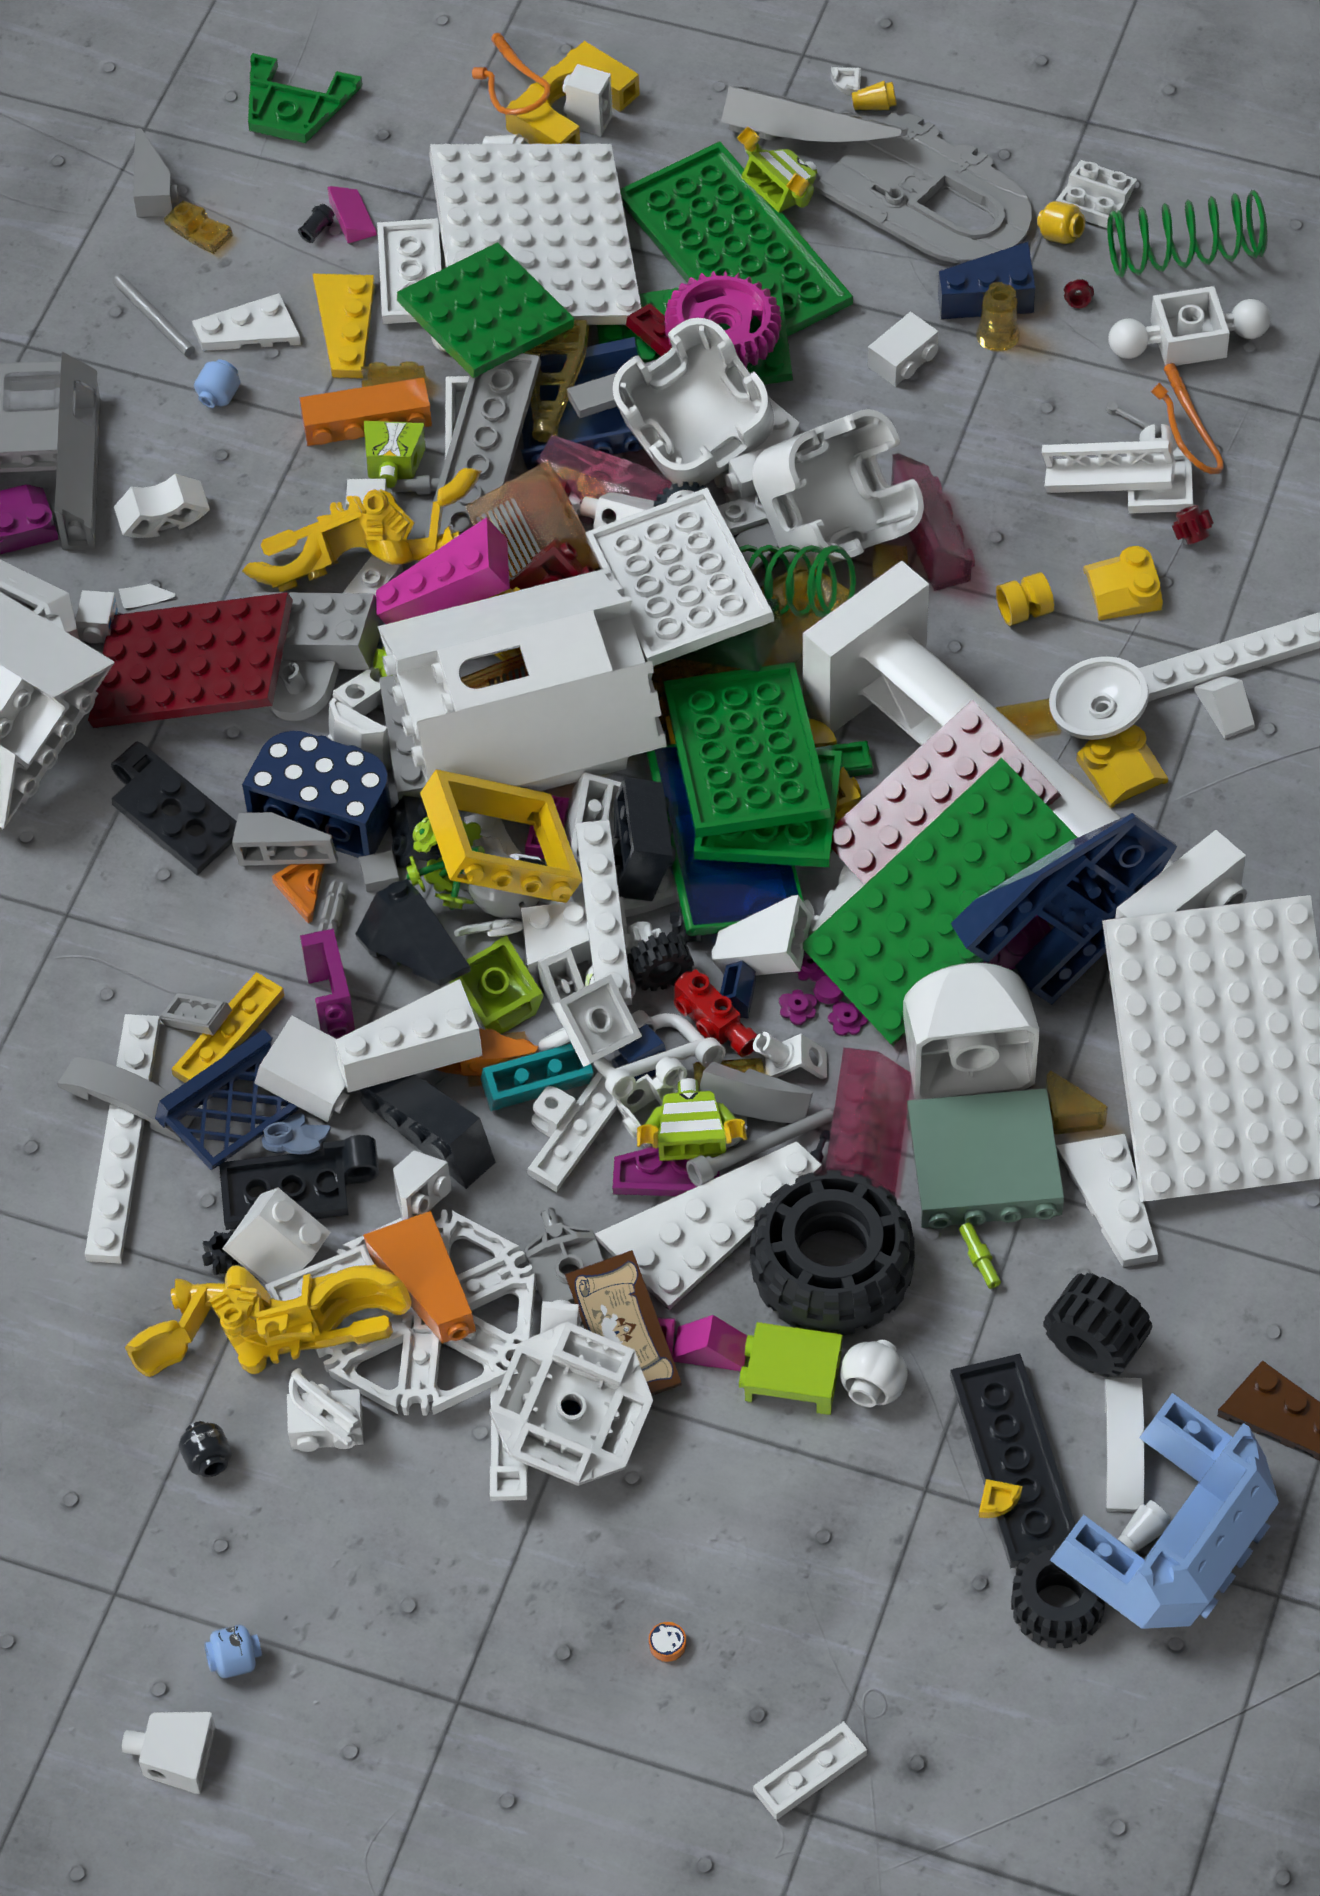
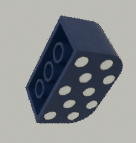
M286 731L273 736L261 748L242 783L247 813L272 812L329 834L332 837L335 850L359 858L375 854L389 828L388 817L392 807L387 770L383 762L375 755L363 751L357 746H347L332 741L323 735L316 736L303 731Z

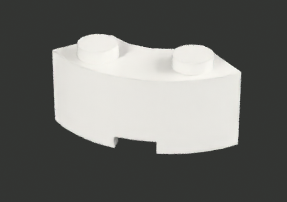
M174 474L168 480L155 486L144 488L131 486L114 506L122 535L135 538L160 536L159 531L178 526V529L181 530L199 520L210 510L201 481L179 474Z

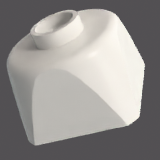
M989 963L958 964L937 970L925 976L907 992L903 1000V1016L915 1099L1021 1091L1035 1084L1040 1030L1027 988L1023 980L1015 972Z

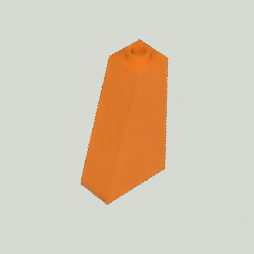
M431 1211L363 1235L367 1251L373 1263L378 1268L390 1271L404 1283L412 1301V1309L442 1344L451 1340H461L468 1334L476 1332L472 1311Z

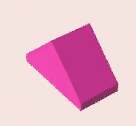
M711 1315L678 1327L672 1358L674 1362L741 1371V1367L745 1366L746 1361L745 1346L747 1335L715 1315Z

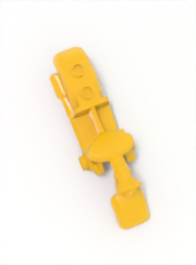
M463 468L452 481L438 489L437 501H433L429 537L407 539L416 522L396 503L392 493L382 489H373L367 492L363 503L358 496H347L346 499L349 502L348 510H344L341 502H332L330 504L331 514L318 516V522L296 531L288 529L262 540L261 548L263 553L272 556L296 546L298 540L307 537L303 551L293 562L285 566H273L263 561L250 562L242 572L260 583L272 585L273 588H278L279 592H284L297 587L296 580L308 576L309 581L328 574L326 571L327 567L338 564V558L345 551L356 547L367 548L372 555L392 565L408 564L413 560H422L460 535V532H454L450 525L440 535L443 507L454 504L465 497L478 482L482 471L473 468Z
M376 1264L352 1266L336 1273L312 1278L311 1274H306L303 1276L301 1296L287 1301L271 1299L267 1290L247 1269L234 1265L228 1269L225 1283L192 1284L184 1279H175V1288H171V1299L174 1308L180 1309L182 1313L180 1321L168 1320L146 1328L132 1338L125 1346V1349L134 1367L141 1374L152 1377L166 1367L183 1360L188 1350V1343L193 1341L212 1307L220 1318V1323L226 1337L238 1354V1360L242 1369L250 1374H258L265 1369L267 1357H270L273 1363L278 1364L280 1362L279 1355L291 1352V1357L295 1360L299 1358L301 1350L325 1348L349 1342H355L360 1345L389 1338L393 1333V1328L389 1318L385 1315L355 1321L349 1327L336 1328L349 1315L367 1308H378L387 1310L394 1315H403L410 1309L412 1301L404 1283L390 1271L378 1268Z

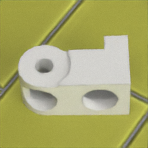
M371 667L370 670L364 671L333 690V698L362 715H366L378 705H383L379 669Z

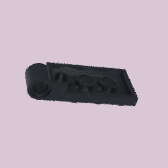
M135 741L111 763L114 774L125 784L112 797V805L193 873L198 875L232 844L237 821L143 743ZM168 805H175L181 811L175 816H168L162 810ZM199 825L204 828L205 832L200 836H192L186 830L190 826Z
M354 1135L341 1141L324 1142V1150H318L309 1154H285L223 1162L219 1165L225 1230L236 1229L257 1200V1198L248 1195L250 1189L256 1186L264 1187L267 1191L278 1187L315 1219L349 1215L346 1185L369 1182L379 1175L376 1140L368 1135ZM290 1182H297L302 1185L301 1189L296 1193H287L283 1190L284 1186Z

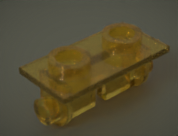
M373 362L368 364V367H361L363 379H368L362 380V387L422 377L426 378L424 365L419 366L416 362H402L400 366H387L386 363Z

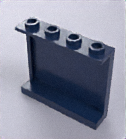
M635 337L540 356L541 365L522 428L524 449L521 450V454L528 472L644 449L626 425L618 406L579 418L567 397L568 388L617 373L633 357L639 356L641 358Z

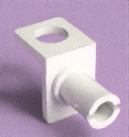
M763 1032V1035L758 1034L755 1038L753 1049L755 1052L765 1056L766 1075L776 1078L802 1067L820 1079L827 1077L826 1049L805 1035L798 1034L783 1042L772 1037L768 1032ZM809 1050L816 1054L818 1067L812 1063Z

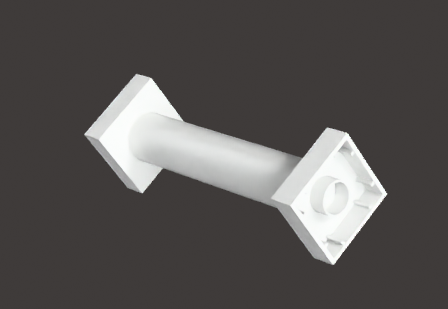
M903 561L893 566L803 633V699L807 715L810 719L827 725L833 733L871 704H874L922 746L973 700L1059 791L1061 796L1049 808L1077 837L1122 818L927 650L929 583ZM1215 830L1177 861L1169 860L1158 876L1116 908L1115 919L1243 903L1247 896V891L1241 886L1246 855L1220 832ZM1109 973V981H1108V984L1111 985L1110 973Z

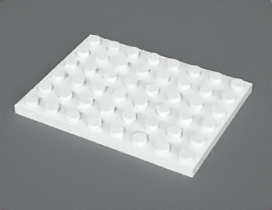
M430 144L429 155L446 267L498 242L575 318L574 325H626L627 316L641 309L612 144Z
M1311 895L1102 921L1140 1201L1145 1202L1320 1179V958Z

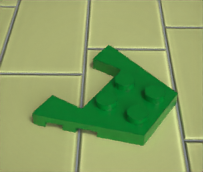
M252 53L250 56L249 131L307 143L361 89L363 85L362 77L336 71L326 93L275 83L271 81L278 68L277 58Z

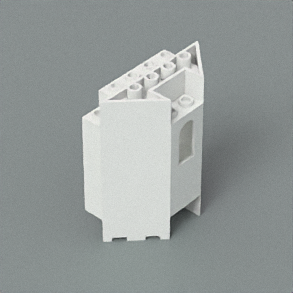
M608 568L378 626L387 655L383 656L384 668L387 676L393 675L396 686L392 687L393 697L396 706H403L405 716L401 717L406 737L412 735L415 745L411 747L412 758L416 767H422L426 783L437 769L531 790L544 791L578 782L584 772L601 776L626 769L629 756L667 747L665 734L658 718L661 716L658 693L654 689L651 680L652 673H654L652 661L645 662L630 616L632 600L629 596L624 597L622 586L617 579L613 580L611 571ZM520 647L529 676L473 689L463 684L459 677V670L469 660Z
M0 592V828L4 830L21 803L26 804L28 799L35 795L40 785L39 782L47 770H50L55 765L59 752L65 743L73 738L76 733V727L83 716L93 708L95 698L98 695L96 690L115 662Z

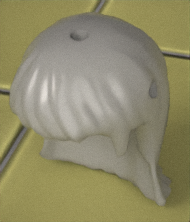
M482 836L480 839L473 841L472 847L482 846L485 854L513 859L505 853L499 838ZM460 884V888L464 891H469L475 904L484 912L502 919L520 920L522 919L521 908L537 906L539 901L537 897L472 884Z

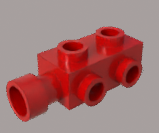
M697 969L692 972L687 971L683 973L675 983L674 1004L677 1010L683 1016L688 1015L696 1023L698 1031L705 1038H715L721 1045L729 1040L731 1048L740 1057H746L754 1051L753 1042L758 1034L752 1028H746L740 1022L741 1014L732 1006L731 1000L726 996H722L710 983L709 978ZM721 1006H724V1007H726L727 1009L721 1010L720 1007H721Z

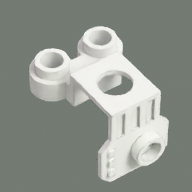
M672 1057L662 1058L656 1065V1078L652 1080L646 1074L636 1081L635 1090L642 1089L644 1091L643 1097L637 1103L628 1104V1097L622 1100H617L613 1097L624 1119L622 1122L633 1138H637V1128L641 1126L633 1113L654 1099L662 1106L664 1095L678 1093V1082L687 1077V1070L678 1059ZM648 1143L642 1144L644 1148L651 1147Z

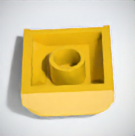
M1130 546L1125 548L1119 557L1083 566V572L1088 579L1099 621L1162 610L1163 600L1160 581L1152 556L1147 549L1140 546Z
M1132 725L1127 730L1112 737L1089 740L1077 752L1076 761L1110 808L1155 786L1168 783V777L1146 744L1145 732L1136 725Z

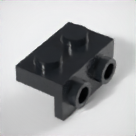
M403 795L395 807H392L390 810L388 825L392 831V851L396 857L397 867L405 868L410 862V856L424 861L437 860L442 857L437 844L432 846L428 853L418 852L413 849L415 842L413 840V830L419 822L428 817L422 798Z

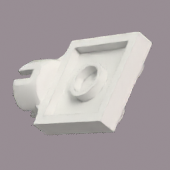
M1155 424L1145 427L1140 433L1139 441L1169 440L1176 461L1173 489L1128 490V514L1178 512L1193 505L1192 464L1182 451L1179 450L1171 427L1161 424L1162 438H1155ZM1163 452L1149 453L1152 455H1164Z

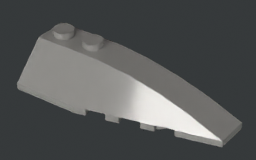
M729 86L721 122L730 124L729 130L742 133L748 126L752 130L758 131L760 138L775 141L776 136L806 141H868L906 136L908 133V129L870 119L868 121L863 120L862 117L849 113H836L834 109L823 106H809V102L746 86Z

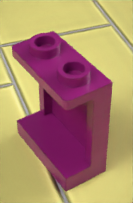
M334 928L300 935L308 984L329 980L332 994L315 998L320 1031L338 1039L355 1031L350 993Z

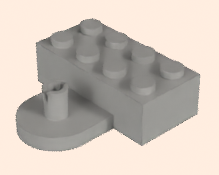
M253 592L252 597L284 592ZM288 592L293 599L274 702L273 706H270L276 716L288 721L310 718L320 712L330 700L339 669L370 670L380 638L378 626L384 625V622L377 616L375 594Z

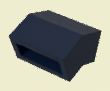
M743 960L726 965L720 994L731 1000L732 1006L741 1014L740 1018L748 1019L756 984V971Z

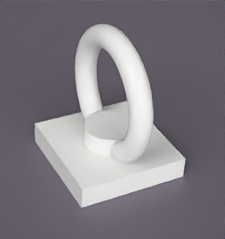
M610 974L553 1003L552 1005L563 1028L541 1039L538 1046L541 1051H546L571 1041L584 1067L642 1037Z

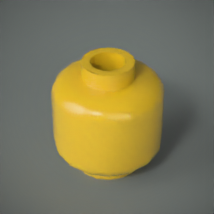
M1053 201L1048 203L1044 210L1040 211L1037 225L1043 238L1046 240L1070 244L1083 234L1085 217L1078 206Z

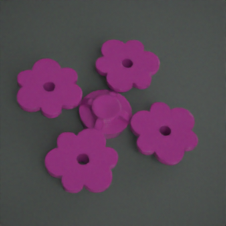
M804 951L801 971L795 973H798V978L801 981L810 979L816 982L813 989L814 995L804 994L800 989L793 990L792 994H782L779 998L781 1017L789 1018L794 1025H802L805 1023L806 1018L811 1019L815 1017L816 1011L814 1007L817 1000L825 1004H834L833 1012L828 1015L827 1020L833 1025L835 1034L844 1036L849 1032L852 1035H857L860 1032V1027L865 1026L868 1019L853 1003L848 1005L845 1002H839L844 993Z

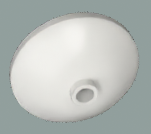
M1095 657L1073 665L1057 679L1050 693L1049 706L1055 723L1067 734L1088 740L1104 739L1127 730L1142 716L1147 707L1149 689L1145 676L1131 662L1117 657Z

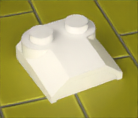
M333 698L329 702V735L327 737L332 741L347 746H357L363 751L375 755L383 762L388 771L392 767L387 727Z

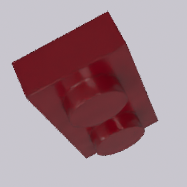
M649 303L627 316L626 326L660 356H663L672 348L669 344V337L666 336L665 316L652 304Z

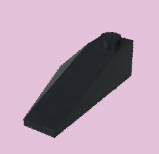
M407 878L394 882L376 893L355 933L357 940L370 955L377 958L383 955L389 958L391 964L397 967L402 964L412 968L415 975L440 986L471 972L468 962L420 892Z

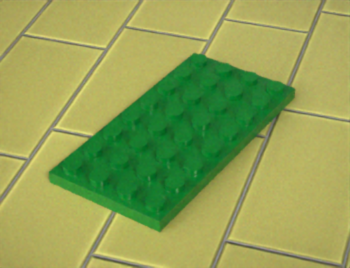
M721 141L620 189L623 207L687 283L690 277L698 281L701 273L706 277H711L713 271L716 276H723L725 271L731 277H735L739 273L740 278L780 273L788 336L853 304V295L781 212H777L741 178L744 168Z
M1001 757L803 942V949L884 1038L894 1046L906 1035L903 1016L904 997L919 980L949 966L984 962L983 959L966 949L951 923L976 898L1078 837Z

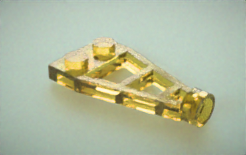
M574 320L573 328L524 352L525 354L541 356L542 354H567L566 363L560 373H542L541 368H539L530 400L534 421L532 437L537 441L548 443L554 442L558 438L559 422L568 402L567 389L574 386L587 352L589 334L587 320ZM540 385H560L557 399L555 401H540Z

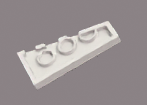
M1125 1134L1056 1145L1059 1160L1064 1162L1073 1184L1079 1188L1084 1196L1086 1206L1090 1213L1095 1215L1102 1227L1101 1231L1121 1266L1128 1267L1157 1262L1158 1252L1144 1202L1140 1201L1138 1180Z

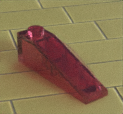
M554 435L550 437L537 460L557 481L568 482L572 489L571 491L581 500L580 504H582L585 496L599 499L600 496L609 492L657 501L656 496L658 494L664 495L663 489L666 487L669 489L672 485V482L645 466Z

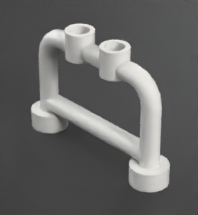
M638 1010L632 1014L638 1028L647 1024L655 1032L656 1029L662 1027H672L677 1029L690 1043L618 1068H614L605 1057L591 1064L606 1078V1090L615 1099L622 1100L629 1097L635 1090L636 1080L634 1077L655 1070L657 1063L664 1057H672L681 1061L695 1056L707 1068L712 1061L720 1064L725 1057L726 1051L715 1038H705L688 1020L680 1015L663 1013L649 1017L644 1011Z

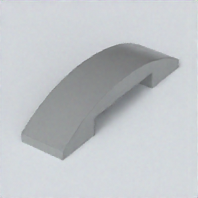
M74 1057L58 1082L59 1088L88 1101L91 1096L97 1097L150 1121V1129L176 1141H182L169 1125L163 1128L155 1119L159 1100L170 1094V1092L135 1073L102 1061ZM186 1115L179 1121L189 1129L196 1117Z

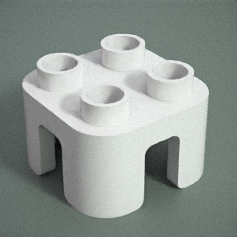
M693 318L680 323L668 333L672 348L649 366H646L639 356L633 357L618 370L613 381V396L626 425L664 477L672 484L677 483L678 487L683 486V482L686 481L689 482V486L693 482L699 483V486L709 483L729 468L730 459L750 453L764 443L770 436L774 426V412L766 388L755 372L750 374L740 361L729 336L717 323L705 318Z
M871 409L860 410L773 445L759 454L753 467V483L779 548L793 545L802 549L803 547L814 545L823 550L825 547L838 545L843 547L852 558L863 553V549L900 537L912 531L918 525L924 509L923 496L918 483L914 479H910L889 486L884 480L876 459V454L900 444V439L893 423L884 414ZM789 551L784 554L791 564L797 553ZM812 551L805 553L811 565L819 553ZM834 552L829 554L832 564L845 560L840 553ZM800 557L795 567L808 570L803 558Z

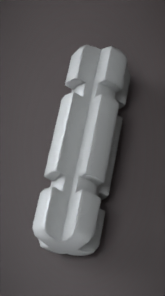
M333 881L330 884L329 896L326 898L321 918L322 923L319 925L318 932L334 928L337 938V928L340 927L345 907L344 902L349 892L346 883Z

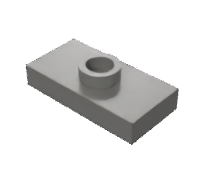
M177 993L159 1018L168 1027L214 1035L232 1009L225 1001Z

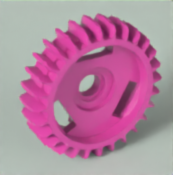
M713 271L711 277H706L701 273L698 281L690 277L688 285L680 283L679 289L674 290L671 299H668L665 312L666 336L669 337L668 333L674 327L693 318H705L717 324H728L731 328L724 331L733 342L738 358L747 368V362L755 366L758 363V358L766 359L768 352H773L775 344L778 343L781 330L780 307L777 305L776 297H770V289L762 290L761 282L752 284L750 276L743 280L740 279L739 273L735 277L728 276L726 271L723 276H716ZM753 315L757 316L761 322V327L755 333H749Z

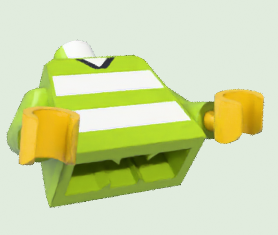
M747 126L737 137L744 145L745 151L749 156L741 178L777 212H782L796 204L801 208L806 207L814 193L813 183L817 175L816 165L811 161L803 162L789 149L771 151L762 149L758 143L761 138L754 130Z
M692 1078L680 1080L677 1084L678 1093L664 1095L663 1105L656 1107L646 1123L637 1128V1147H641L644 1143L653 1144V1148L659 1147V1161L694 1159L699 1156L716 1157L726 1153V1143H732L731 1139L741 1137L743 1140H747L745 1121L736 1119L723 1103L716 1102L713 1092H699L698 1081Z

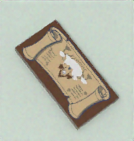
M633 1250L565 1274L574 1302L579 1304V1315L584 1329L634 1349L652 1396L682 1385Z

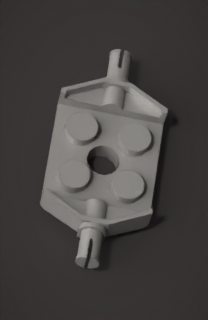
M548 1207L549 1215L546 1208L540 1212L545 1224V1231L524 1249L526 1261L528 1260L529 1265L533 1267L536 1285L542 1302L566 1300L575 1304L566 1277L560 1272L561 1268L565 1265L573 1264L581 1269L603 1261L592 1229L563 1225L557 1219L555 1208ZM580 1319V1327L584 1328Z

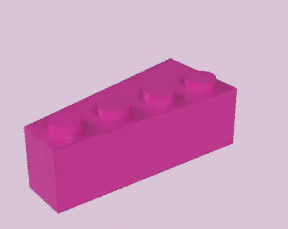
M486 517L376 590L377 616L385 624L487 599L510 589L507 538Z

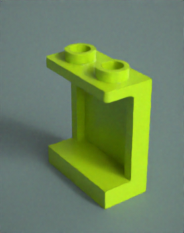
M756 1322L754 1335H748L746 1340L745 1356L750 1357L748 1367H741L739 1388L745 1389V1401L752 1402L753 1395L759 1394L816 1403V1413L831 1415L842 1354V1334Z

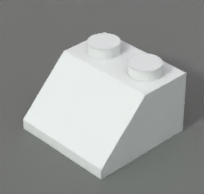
M277 1187L260 1194L222 1249L266 1285L302 1270L314 1258L331 1232Z

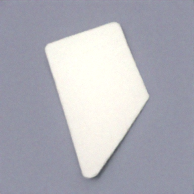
M152 584L119 589L124 608L155 604L176 596L175 593Z

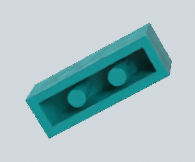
M571 1043L483 1068L480 1080L490 1111L537 1099L548 1086L565 1091L589 1084L594 1072L591 1064L583 1067Z

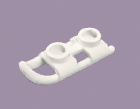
M300 1368L295 1369L291 1373L289 1381V1394L294 1404L345 1445H351L353 1439L349 1436L353 1431V1427L359 1422V1415L356 1409L351 1405L344 1406L340 1402L336 1403L332 1400L331 1391L327 1386L323 1384L317 1385L313 1381L309 1382L302 1376ZM298 1385L308 1393L306 1401L301 1399ZM325 1410L334 1416L333 1422L328 1421L322 1416Z

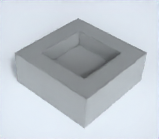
M392 850L359 857L367 892L387 888L390 884L399 881Z

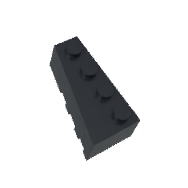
M414 1074L360 1089L362 1094L360 1100L368 1111L377 1113L424 1154L447 1161L449 1175L465 1189L496 1163L480 1117Z

